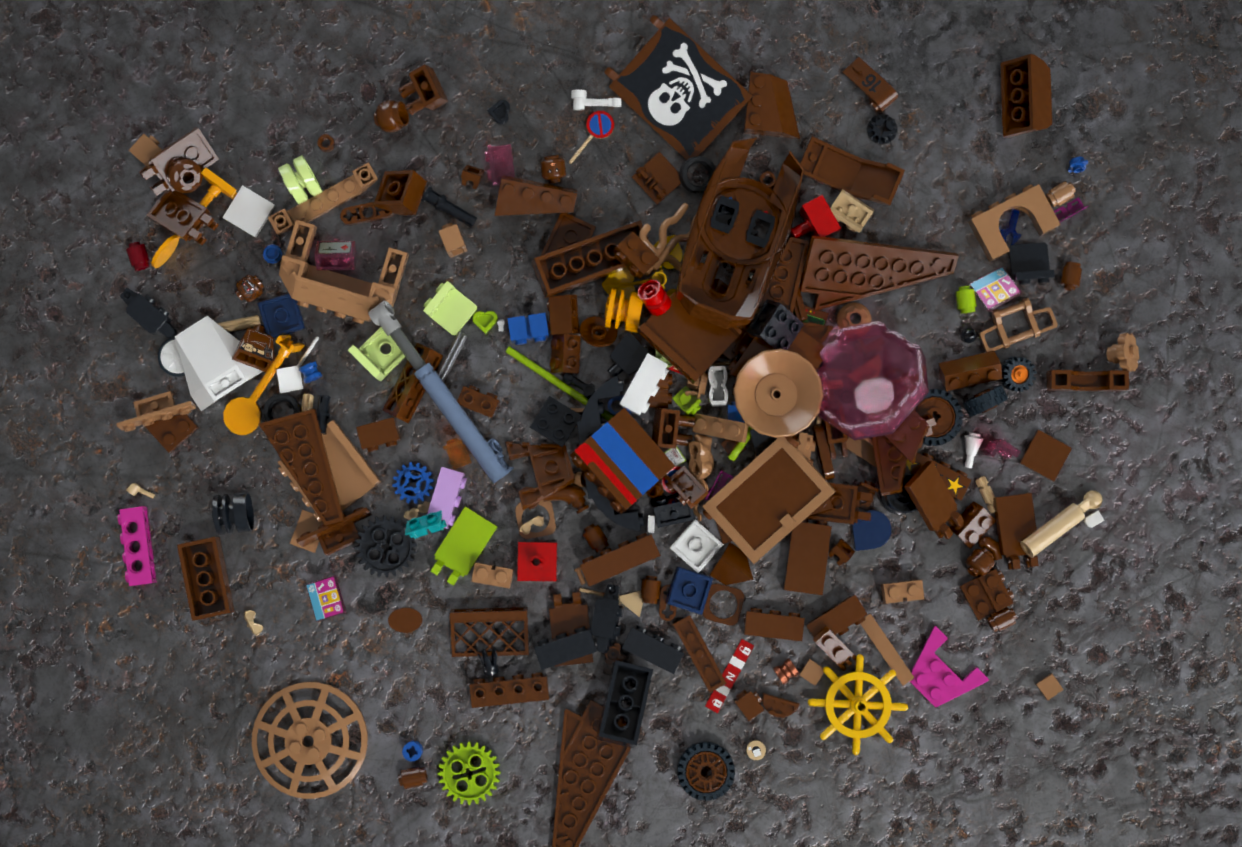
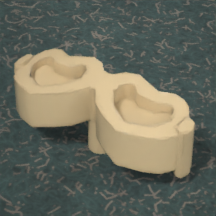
M424 501L417 508L406 511L404 518L411 520L417 517L418 512L427 513L431 502Z

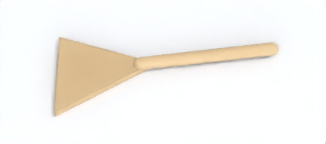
M579 588L580 592H585L603 597L605 594L598 591ZM641 591L621 595L620 601L622 604L640 617L643 605L642 598H640Z

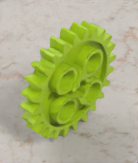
M468 741L467 746L461 742L459 749L454 745V752L447 750L446 753L449 757L443 756L441 758L445 764H439V767L443 769V771L438 772V775L443 776L439 783H445L442 790L448 789L447 797L453 794V801L460 798V804H463L465 800H467L468 805H471L472 800L478 804L480 797L483 801H486L485 794L492 796L493 793L490 789L496 790L497 786L494 782H500V779L496 777V775L501 774V771L496 770L500 763H494L497 756L491 757L492 749L486 752V745L478 748L479 742H476L474 746H472L471 741ZM473 756L480 757L481 765H473L471 758ZM459 761L462 763V770H454L453 762ZM486 767L485 771L473 773L472 778H470L469 775H465L460 778L453 779L454 775L466 773L467 768H469L470 771H474L479 768ZM484 775L487 782L481 785L477 783L476 777ZM458 781H466L468 788L461 790L458 787Z

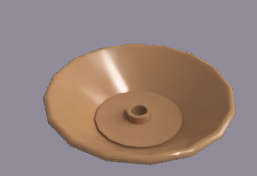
M780 348L762 351L748 359L737 375L734 396L736 408L747 425L759 434L780 438L794 436L810 426L819 414L823 391L821 379L813 365L798 353ZM775 391L779 392V398L773 396Z

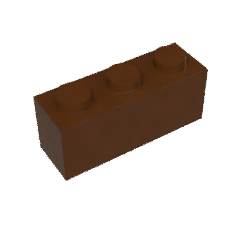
M995 351L938 363L940 380L946 391L1002 379L1001 362Z
M853 594L805 624V627L812 638L826 626L835 635L839 634L841 636L849 631L848 627L852 624L858 625L865 621L864 617L868 614L857 596Z
M751 608L750 611L745 613L743 634L802 641L805 618L800 617V613L789 612V616L781 615V611L770 610V613H762V609Z

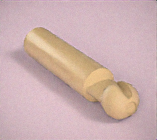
M1089 491L1084 495L1083 501L1080 504L1072 503L1020 543L1024 552L1031 558L1036 556L1082 521L1087 510L1099 508L1102 504V495L1097 491Z

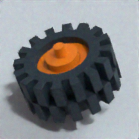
M1017 356L1004 360L1005 364L1001 365L1002 379H999V381H1002L1001 384L1006 389L1023 392V390L1029 389L1028 386H1033L1032 380L1036 381V377L1033 376L1037 372L1033 370L1035 366L1031 364L1030 360Z

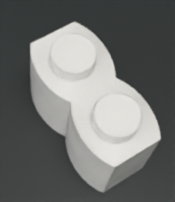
M711 366L708 372V382L711 387L709 402L711 406H726L728 401V390L725 386L727 370L725 366Z

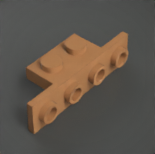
M169 391L133 402L137 417L116 424L122 431L129 432L135 430L140 425L149 426L154 424V421L160 419L169 420L176 414H189L191 410L196 409V405L192 401L175 405L173 394Z

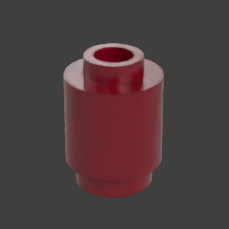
M140 242L129 244L126 252L131 267L135 271L149 268L150 259L145 244H140Z

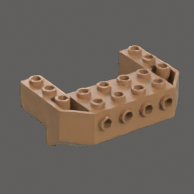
M300 220L295 221L286 255L282 256L279 276L291 298L298 301L297 305L306 308L309 305L316 306L317 311L327 313V310L335 312L334 316L343 319L346 316L353 317L352 321L364 324V321H372L368 312L383 300L387 301L392 308L394 307L409 257L408 253L389 247L379 282L369 283L308 264L307 261L317 227Z

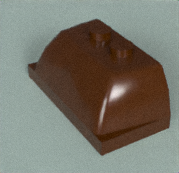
M1033 54L1000 63L1003 137L1010 138L1047 129L1051 126V71L1048 65L1041 58Z

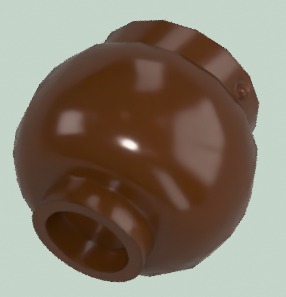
M383 101L378 105L374 113L375 124L388 133L399 131L403 126L408 125L409 114L407 107L401 101Z

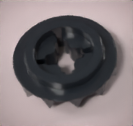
M879 114L869 121L867 133L873 142L888 144L896 137L898 126L895 119L889 115ZM885 122V128L888 129V132L884 131L883 134L879 136L880 129L878 128V126H882V124H884Z

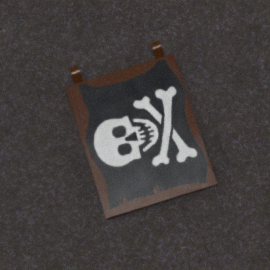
M653 15L650 18V22L659 29L620 74L612 67H608L604 73L613 80L609 87L677 152L688 160L689 158L700 156L749 102L753 95L671 18L664 23L658 16Z

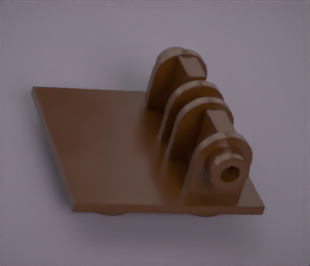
M660 152L643 167H639L632 176L633 180L657 205L681 184L679 172Z

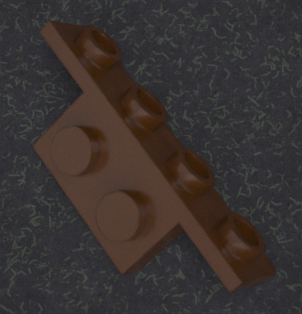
M367 507L357 508L352 514L344 515L345 521L327 526L324 524L320 525L318 530L305 532L296 541L301 547H304L319 540L324 554L328 556L356 543L354 539L360 538V535L357 533L358 530L355 523L371 516L372 513Z

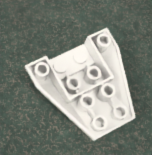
M209 316L204 317L175 336L190 395L201 411L263 372L232 360L240 341Z

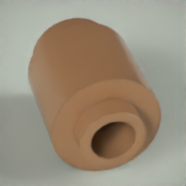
M1063 181L1050 189L1049 193L1046 194V198L1053 208L1055 206L1059 207L1074 198L1076 190L1071 182Z

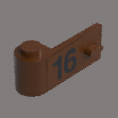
M860 57L842 71L850 81L869 97V106L874 112H883L899 97L896 90Z

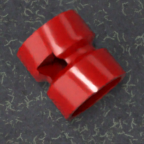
M647 280L639 287L638 296L652 315L659 316L670 309L672 301L659 281Z

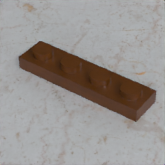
M688 615L673 623L709 693L727 684L691 616Z

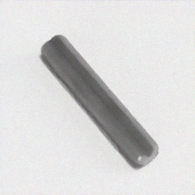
M462 332L456 334L437 372L443 382H445L467 339V335Z

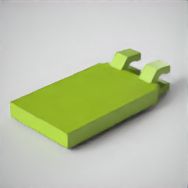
M464 507L436 551L434 559L437 562L430 572L438 576L445 565L453 570L447 582L454 586L460 576L464 577L469 574L498 527L469 508Z

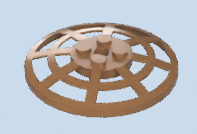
M320 682L293 684L274 694L258 713L252 731L253 756L264 778L279 791L302 799L325 797L345 787L360 770L368 748L367 726L357 704L340 689ZM304 688L321 689L318 701L303 700L294 703L290 692ZM329 692L342 699L351 708L353 714L342 718L334 708L326 704ZM283 696L287 707L276 716L272 725L261 721L268 708L278 698ZM303 706L315 707L312 717L302 719L297 708ZM324 709L329 712L337 722L327 726L323 721L319 720L322 710ZM287 713H290L294 723L289 729L285 730L277 727L281 719ZM356 720L361 732L360 752L348 749L349 732L347 725ZM258 729L269 732L268 748L270 757L262 761L260 760L257 748ZM339 729L342 730L343 747L332 745L331 733ZM274 734L285 738L286 749L278 753L275 752ZM308 735L313 738L314 743L312 746L304 744L303 739L305 736ZM328 753L340 755L336 763L327 770L322 760ZM290 756L296 761L294 773L285 768L280 760ZM346 757L357 760L350 774L336 785L331 774L342 765ZM275 764L283 774L292 778L290 788L287 789L277 783L267 773L265 768ZM315 764L320 772L319 775L302 776L304 765ZM324 779L329 788L317 793L297 792L300 781L314 782Z

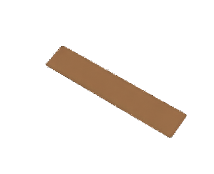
M871 614L866 616V620L860 623L891 670L896 671V677L904 686L913 680L914 676Z

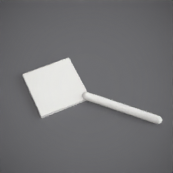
M318 336L315 337L296 366L276 369L280 393L303 389L299 368L319 340Z

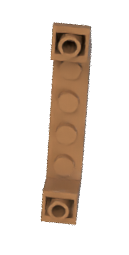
M368 162L353 170L354 175L287 211L284 208L269 216L268 219L276 234L293 230L296 220L309 223L365 192L378 180L370 163Z

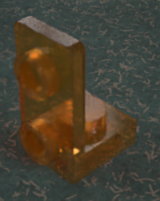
M454 438L446 441L447 445L443 446V448L447 451L454 470L472 463L468 450L462 440Z

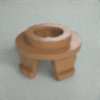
M704 372L694 384L688 380L687 387L696 391H686L685 395L697 396V399H700L701 394L705 395L708 373Z

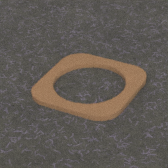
M541 500L539 503L549 513L550 520L548 526L541 532H530L528 535L520 532L521 525H523L522 514L524 512L521 502L516 506L515 512L519 534L523 538L530 539L554 533L556 523L551 501L543 502Z

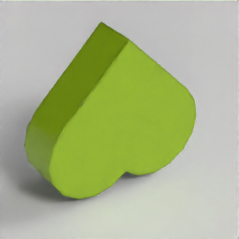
M478 311L474 313L472 318L475 325L485 334L498 321L497 314L493 311H487L486 313Z

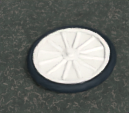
M171 337L162 343L159 348V365L169 375L185 376L175 337Z

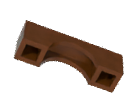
M1050 370L1046 372L1047 391L1124 392L1129 390V371L1084 372Z

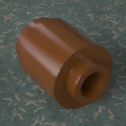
M1065 262L1060 283L1064 290L1075 291V288L1080 287L1082 274L1080 263Z
M591 524L584 529L585 534H583V537L596 553L609 546L608 538L599 525Z
M646 576V579H642L640 594L642 603L657 604V599L660 598L661 581H658L656 576Z
M1006 607L991 614L987 618V622L993 632H1001L1016 624L1015 619H1017V615L1012 608Z
M418 766L404 769L398 775L399 784L404 786V789L422 786L428 782L425 767L420 768Z

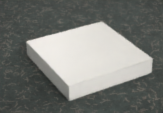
M242 185L222 218L256 238L276 205Z
M695 519L670 546V549L699 573L724 544Z

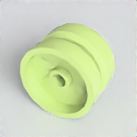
M303 155L293 160L297 172L288 163L278 168L284 184L298 204L308 200V195L304 188H307L312 196L323 192Z

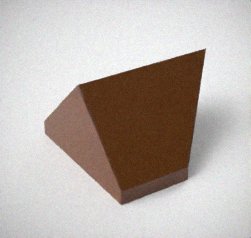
M729 543L711 571L710 576L724 585L753 580L747 556L741 549Z

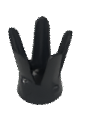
M496 648L492 649L491 662L486 650L482 649L484 663L480 655H477L483 665L484 674L493 677L494 674L499 672Z

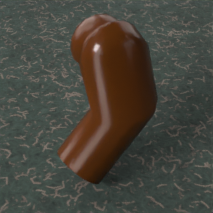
M989 536L980 538L978 541L980 548L986 547L994 556V561L1002 559L997 541Z

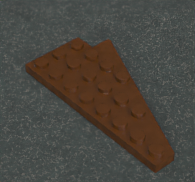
M812 236L799 290L801 292L816 293L813 308L814 310H820L954 274L959 256L957 253Z
M590 700L582 716L567 708L564 710L552 847H579L631 749L596 740L603 705L593 700ZM621 719L616 722L619 727L625 726V724H622Z

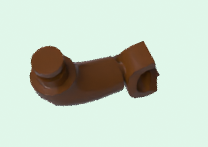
M571 484L543 499V502L564 501L568 505L572 504L573 508H577V514L589 508V505H585L586 500L584 496H586L584 490ZM525 487L522 488L520 491L531 489L533 487ZM540 501L529 507V509L532 510L537 507Z

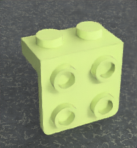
M447 281L445 284L441 283L435 291L437 294L433 299L430 297L423 306L425 309L423 311L450 334L455 336L477 311V306Z

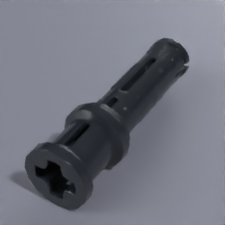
M431 186L427 188L422 196L421 201H426L433 205L437 211L442 210L470 228L474 226L477 217L451 203L445 195H440L432 190Z

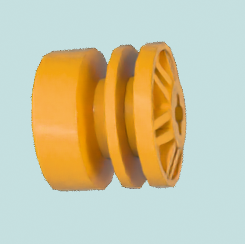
M612 287L605 308V327L610 328L612 320H616L615 329H618L622 321L625 322V331L638 333L637 330L643 306L638 292L632 291L629 299H625V290L622 289L619 298L616 297L617 288Z

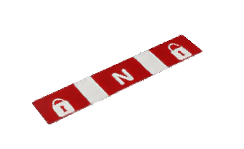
M743 639L740 641L722 674L727 684L713 691L705 707L716 713L719 712L754 645Z

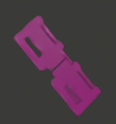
M1078 197L1067 203L1068 207L1064 208L1062 206L1054 210V213L1061 210V213L1057 214L1056 217L1058 220L1065 217V219L1059 221L1062 222L1086 209L1088 206L1084 207Z
M721 471L705 500L711 499L709 496L712 491H714L712 497L726 485L728 477L730 478L729 482L734 477Z

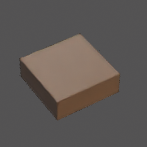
M809 659L799 675L816 686L824 673L823 667Z
M1052 673L1035 684L1046 700H1050L1064 690Z

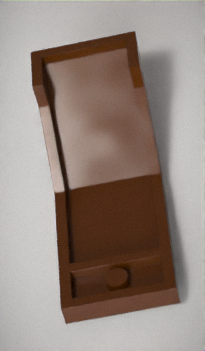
M813 136L810 138L800 162L804 169V176L839 192L843 189L854 197L888 206L891 205L905 172L904 169L890 163L884 164L859 158Z

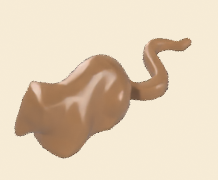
M695 434L694 438L696 441L689 443V471L708 492L709 488L704 479L712 473L714 468V459L711 452L712 437ZM697 504L693 507V511L698 517V521H701L702 515L698 512Z

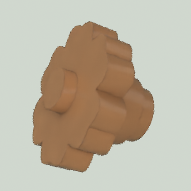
M1120 334L1117 339L1118 344L1107 348V359L1114 364L1119 363L1123 371H1136V368H1138L1137 360H1139V349L1136 345V339L1133 334Z

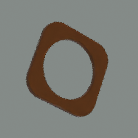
M712 584L703 610V616L710 621L729 626L735 625L739 621L744 602L743 592L729 586ZM723 590L731 592L737 600L736 612L731 617L725 619L716 617L711 612L709 606L711 597L716 592Z

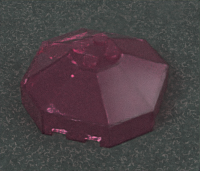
M880 321L841 328L836 333L837 338L833 343H828L820 352L824 365L817 374L821 379L823 399L817 416L853 440L893 434L929 392L926 358L919 345L910 343L904 336L886 328L885 324Z

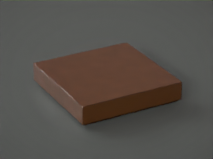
M1037 430L1019 464L1054 482L1072 448Z

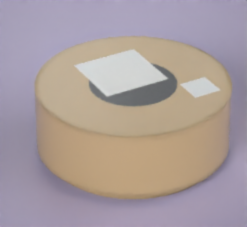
M753 740L748 743L746 753L752 760H760L765 756L766 748L761 741Z

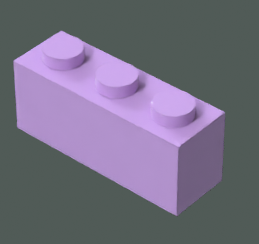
M441 467L427 515L442 510L441 520L446 521L447 527L445 528L449 529V526L454 525L456 515L453 513L455 507L458 508L460 505L461 496H459L461 489L465 488L467 478H464V473Z

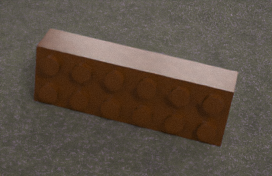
M641 220L534 258L531 264L544 297L556 295L627 269L628 267L624 263L616 259L613 251L632 232L639 237V232L643 227Z

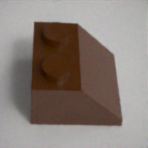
M414 170L385 171L373 205L399 215H416L427 181Z

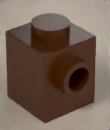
M743 690L736 695L735 703L748 721L764 711L760 704L762 699L756 691L752 693L751 690L747 692Z

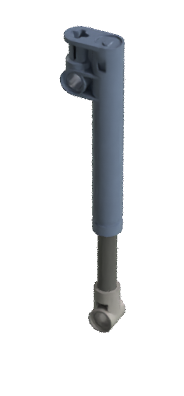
M383 300L370 310L368 314L371 320L376 325L381 326L386 335H390L415 369L414 375L420 380L423 388L492 483H496L511 472L514 467H509L504 460L501 445L493 438L488 442L484 439L440 376L433 370L432 365L424 362L403 333L401 324L394 316L395 312L392 306Z

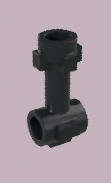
M566 373L562 380L567 385L572 383L584 391L583 395L588 398L594 394V384L584 383L575 377L576 374Z

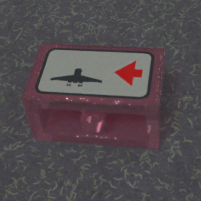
M317 241L314 254L316 269L355 270L357 260L355 241Z

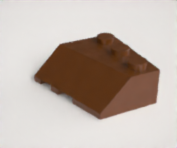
M751 72L748 92L753 97L746 105L744 133L800 139L788 82L771 74Z

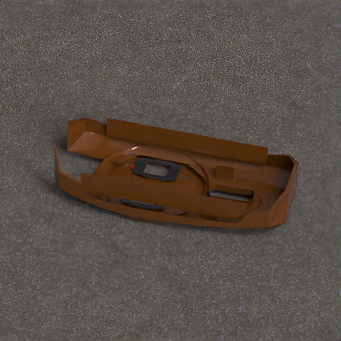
M757 138L733 141L716 167L704 191L694 218L677 284L676 297L689 315L724 329L747 325L753 319L771 282L787 242L796 212L804 173L803 167L790 151L782 164L773 190L768 186L763 187L764 184L759 181L739 178L749 150ZM721 204L735 209L730 225L715 220ZM756 218L770 223L765 240L751 235ZM703 253L707 254L704 263L700 262ZM720 263H729L733 266L734 271L726 293L719 294L712 289V285ZM750 272L753 273L751 282L747 281Z

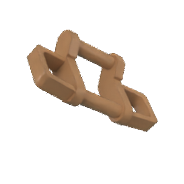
M1025 298L1017 304L1001 310L995 309L991 311L994 326L981 332L979 338L986 353L1001 348H1009L1010 345L1030 337L1036 338L1041 333L1056 328L1058 324L1050 307L1032 311L1029 298ZM1023 309L1030 330L1007 337L1001 317ZM1047 312L1052 325L1039 330L1034 315ZM996 329L1002 345L989 348L984 336Z

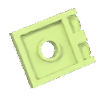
M382 327L359 349L354 345L348 349L379 381H382L405 358L390 335H386ZM384 344L391 346L389 354L381 352V347Z

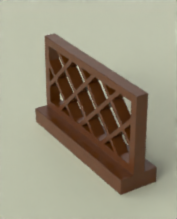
M528 607L450 610L452 657L478 656L477 654L482 656V652L473 647L479 639L488 646L485 649L487 655L492 656V651L488 650L489 648H494L492 645L499 638L507 646L503 651L496 650L497 656L529 655ZM515 621H524V629L520 633L511 627ZM477 622H482L487 626L481 634L473 628ZM496 622H502L506 626L500 634L492 628ZM455 623H463L468 628L460 635L455 630ZM489 629L497 636L491 644L482 637ZM508 629L516 635L510 643L502 637ZM469 630L478 636L472 644L463 637ZM519 638L525 643V650H516L512 644ZM460 640L469 646L464 652H456V644Z

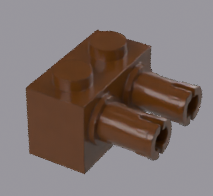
M425 64L409 73L411 82L398 88L404 99L416 91L419 95L418 99L406 104V107L410 108L408 111L411 115L424 108L435 110L448 102L434 69Z
M655 408L652 440L658 447L676 449V445L689 447L690 442L687 439L693 440V435L678 434V426L693 428L695 423H691L689 420L695 421V416L680 415V410Z

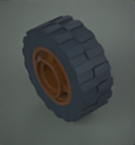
M1002 385L974 395V397L963 402V405L969 417L997 407L998 404L1006 401L1008 397Z

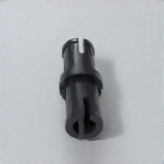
M318 395L316 414L321 433L326 435L327 421L330 418L328 412L331 397Z

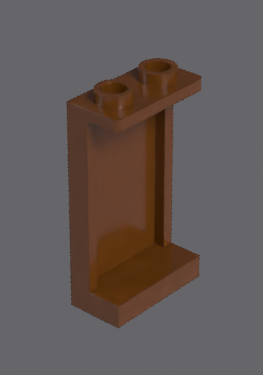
M804 519L791 531L783 590L823 595L832 526H827V522L816 520V524L808 523V519Z

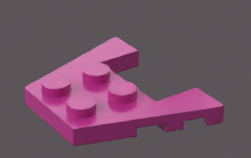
M936 626L932 628L923 646L924 648L911 671L914 679L910 681L935 708L989 681L977 667L961 680L934 653L948 639Z

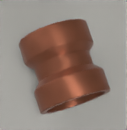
M789 658L784 661L783 665L776 666L773 669L783 685L788 683L791 677L799 675L798 670Z

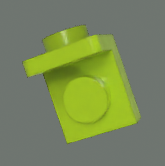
M685 386L672 400L686 415L690 413L694 415L701 408L699 404L702 401L697 399L696 396H686L685 392L691 390Z

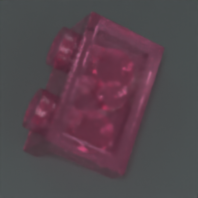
M511 144L494 147L487 145L488 151H485L486 162H490V169L487 170L488 181H492L493 186L501 184L502 175L515 177Z
M1002 439L990 441L985 448L987 451L985 456L994 457L997 453L1005 459L1017 458L1021 452Z

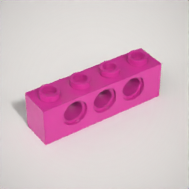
M147 507L120 509L118 523L122 527L120 541L122 545L124 544L125 550L122 557L124 564L127 566L125 580L129 583V586L157 583ZM133 522L138 526L137 531L134 533L130 530V525ZM135 541L140 544V549L137 552L132 547ZM138 560L143 565L140 571L135 568V563Z

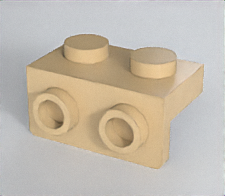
M843 189L830 208L838 222L842 221L849 230L859 233L874 212V209Z

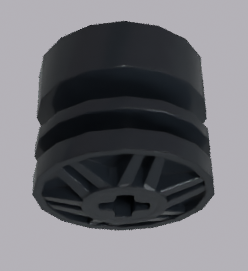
M905 473L901 492L902 498H898L899 494L897 493L882 496L879 490V500L883 508L889 513L901 515L917 510L904 487L914 474Z
M249 492L234 493L232 502L228 494H224L223 497L221 495L213 497L212 518L218 535H225L226 531L228 534H233L234 525L238 533L253 531L254 511Z

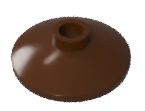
M600 316L585 319L581 323L579 330L581 338L586 343L596 347L611 345L616 340L618 331L615 329L613 322H611L610 328L605 327V318Z

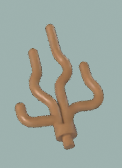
M683 203L672 217L662 222L659 229V244L656 248L647 239L651 226L645 224L640 230L639 238L660 259L645 275L649 276L651 272H657L664 262L671 263L680 272L681 263L669 254L679 242L688 241L694 218L691 222L690 231L687 234L674 236L668 244L667 229L682 218L689 208L687 203Z

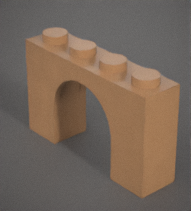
M1031 184L1023 188V193L1019 195L1013 193L1005 198L1006 201L1001 204L996 202L988 206L989 210L984 213L980 210L971 215L972 219L968 223L989 262L1010 251L999 230V219L1003 212L1013 209L1024 212L1031 219L1039 236L1061 225L1039 184L1034 187Z

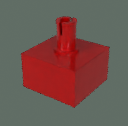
M822 194L802 205L799 214L804 222L791 228L790 232L794 238H799L808 232L812 236L831 238L837 235L841 227Z
M518 542L517 581H557L558 543Z

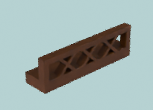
M416 343L414 347L416 351L420 353L421 349L424 350L421 356L426 364L430 363L434 368L433 370L436 371L443 355ZM407 361L382 410L408 424L426 391L421 385L420 380L414 375L415 369L412 375L409 376V372L413 368L409 361ZM405 385L404 391L400 393L402 386ZM396 402L394 410L391 411L390 409L393 403Z

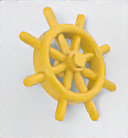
M862 654L856 656V671L843 674L840 677L830 667L825 666L823 672L833 683L830 685L825 699L811 698L808 700L809 706L825 707L827 718L831 723L820 734V738L825 740L837 730L843 735L853 738L852 753L854 755H859L860 738H867L879 733L887 743H892L893 737L884 728L889 720L891 710L906 711L908 709L906 703H892L889 691L885 686L895 677L896 671L893 669L888 671L879 680L877 677L863 672L864 656ZM855 680V695L845 683ZM863 680L873 684V686L862 695ZM840 690L848 700H834L837 691ZM878 691L880 692L882 702L868 701ZM834 707L848 708L838 718L836 717ZM868 709L882 710L878 720ZM854 714L853 729L842 725ZM861 714L871 724L870 727L861 729Z

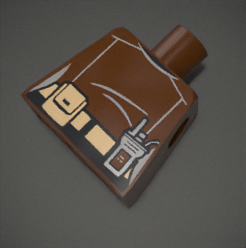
M261 325L254 326V329L248 328L242 336L232 360L267 372L274 360V338L265 334V328Z

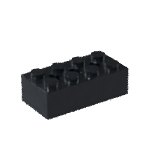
M615 660L611 670L596 740L633 749L637 746L653 669ZM627 682H630L631 689H627L625 685ZM626 701V705H629V707L623 708V705L620 703ZM621 719L622 724H625V726L619 727L616 722Z

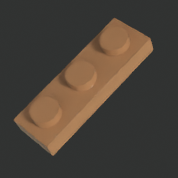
M699 413L695 414V425L692 432L746 443L749 427L746 423Z

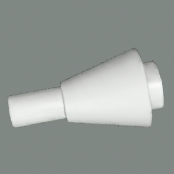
M969 432V435H965L966 461L964 467L972 468L974 456H976L983 441L979 433Z

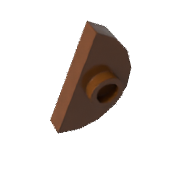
M762 693L764 708L775 717L785 718L797 711L800 705L797 702Z

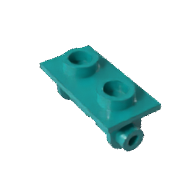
M442 510L407 521L405 535L416 539L427 535V529L431 533L444 530L447 524L445 520H441Z

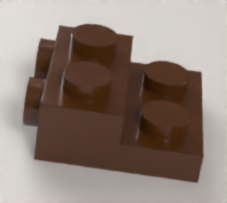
M991 569L987 575L978 576L959 586L977 621L1014 603L1012 600L1015 598L1010 588L1006 589L1003 583L1005 577L1001 571L997 572L996 569Z

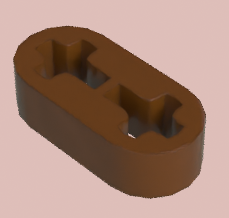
M671 584L663 586L660 591L659 615L665 621L674 619L677 607L670 605V610L673 611V614H670L669 618L662 614V610L666 609L665 602L667 595L663 594V592L667 591Z

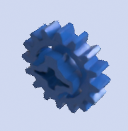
M409 462L408 468L403 464V471L396 470L399 476L393 477L394 480H397V483L393 484L392 487L398 488L394 493L401 494L400 500L407 498V503H410L413 499L414 503L418 504V499L424 502L425 495L431 496L428 491L429 489L434 490L430 483L435 482V480L429 478L432 472L426 473V466L421 469L420 463H417L416 467H414L413 463ZM411 470H417L422 474L415 476ZM405 476V483L401 485L402 477ZM411 479L418 480L416 488L413 486L407 487L411 483ZM426 481V487L422 491V483ZM409 490L414 491L416 496H409L405 492Z

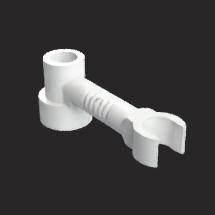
M571 90L573 110H584L585 106L621 107V98L592 99L587 98L586 90Z

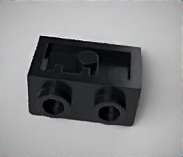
M677 492L674 495L660 496L651 500L658 528L695 520L693 508L691 509L687 504L683 506L676 498L678 496Z

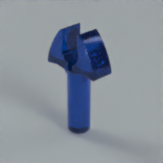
M1016 209L1012 210L1008 229L1000 230L1005 242L1007 235L1011 233V245L1015 244L1022 235L1018 234L1015 230L1020 213Z

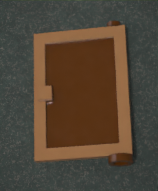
M795 435L777 438L702 506L705 509L702 511L705 517L709 520L713 518L753 564L836 492L797 449L801 443Z

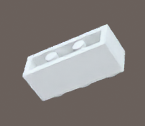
M647 353L619 405L640 416L641 412L645 414L650 406V403H648L650 396L655 397L660 388L657 386L659 380H664L669 372L666 369L668 364Z

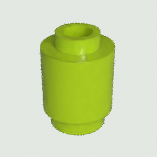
M970 285L958 287L959 291H956L955 294L960 314L976 312L975 290L970 289Z

